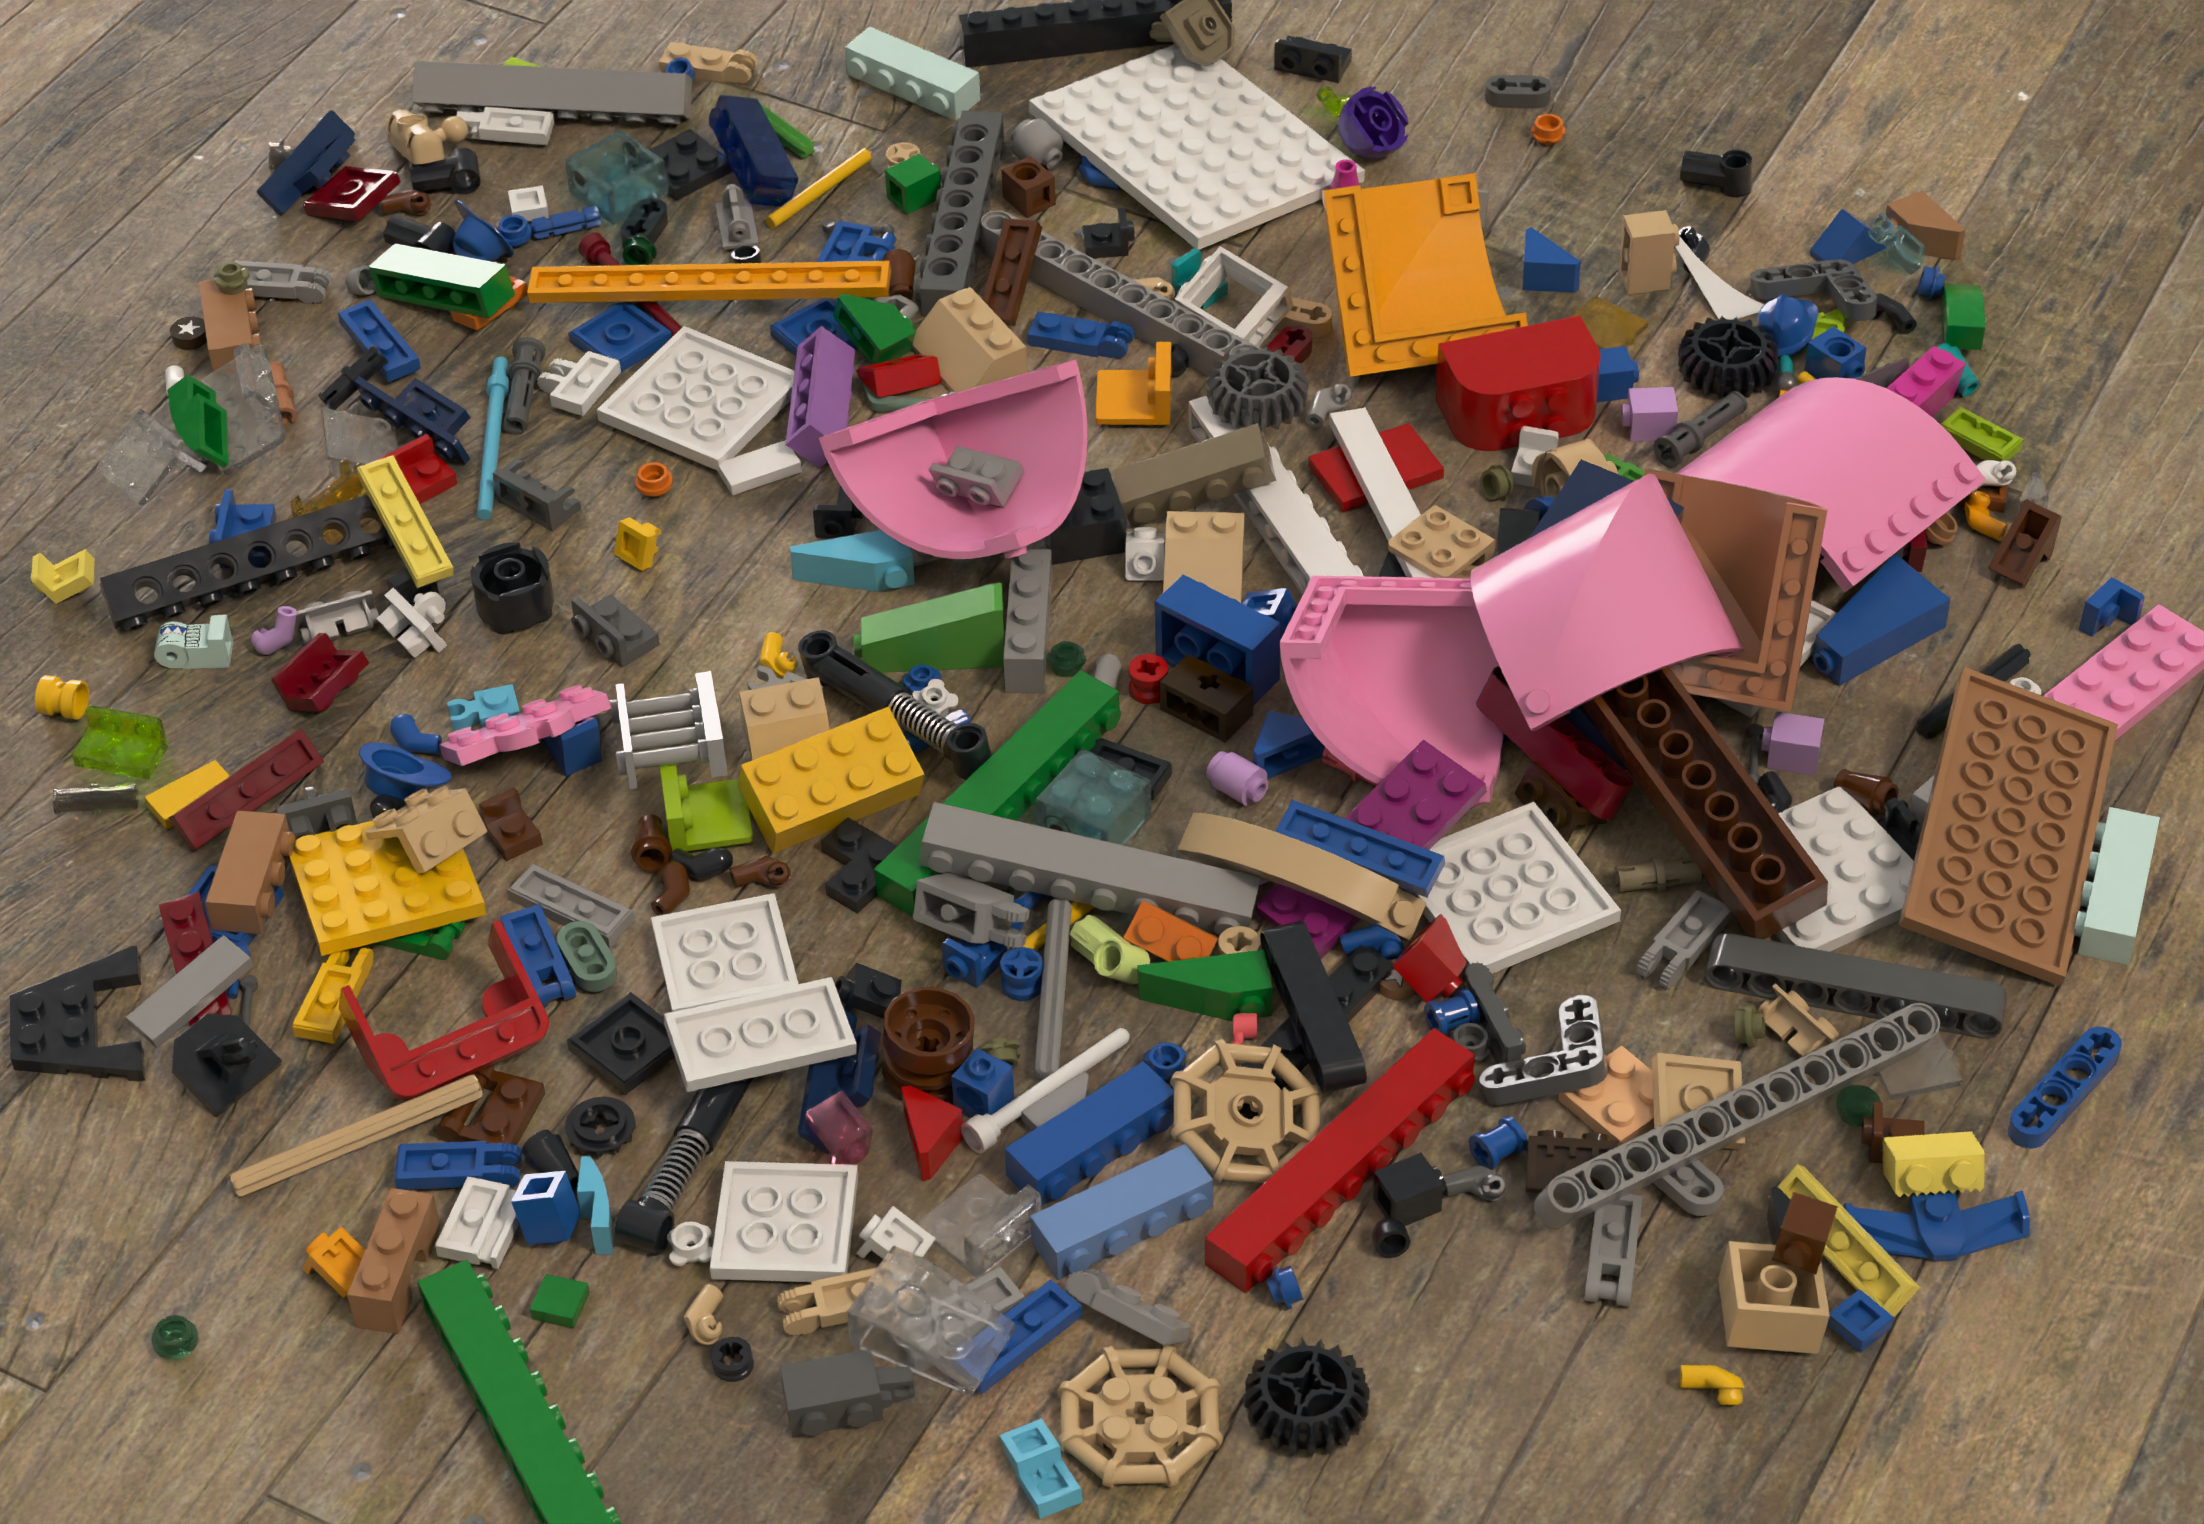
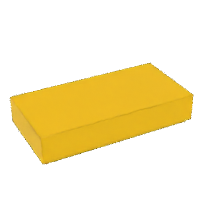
M214 760L145 796L146 805L163 826L169 829L174 826L168 818L169 816L230 775Z

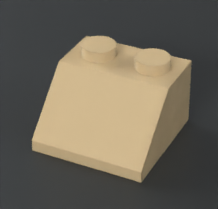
M819 677L739 692L741 719L751 761L830 730Z

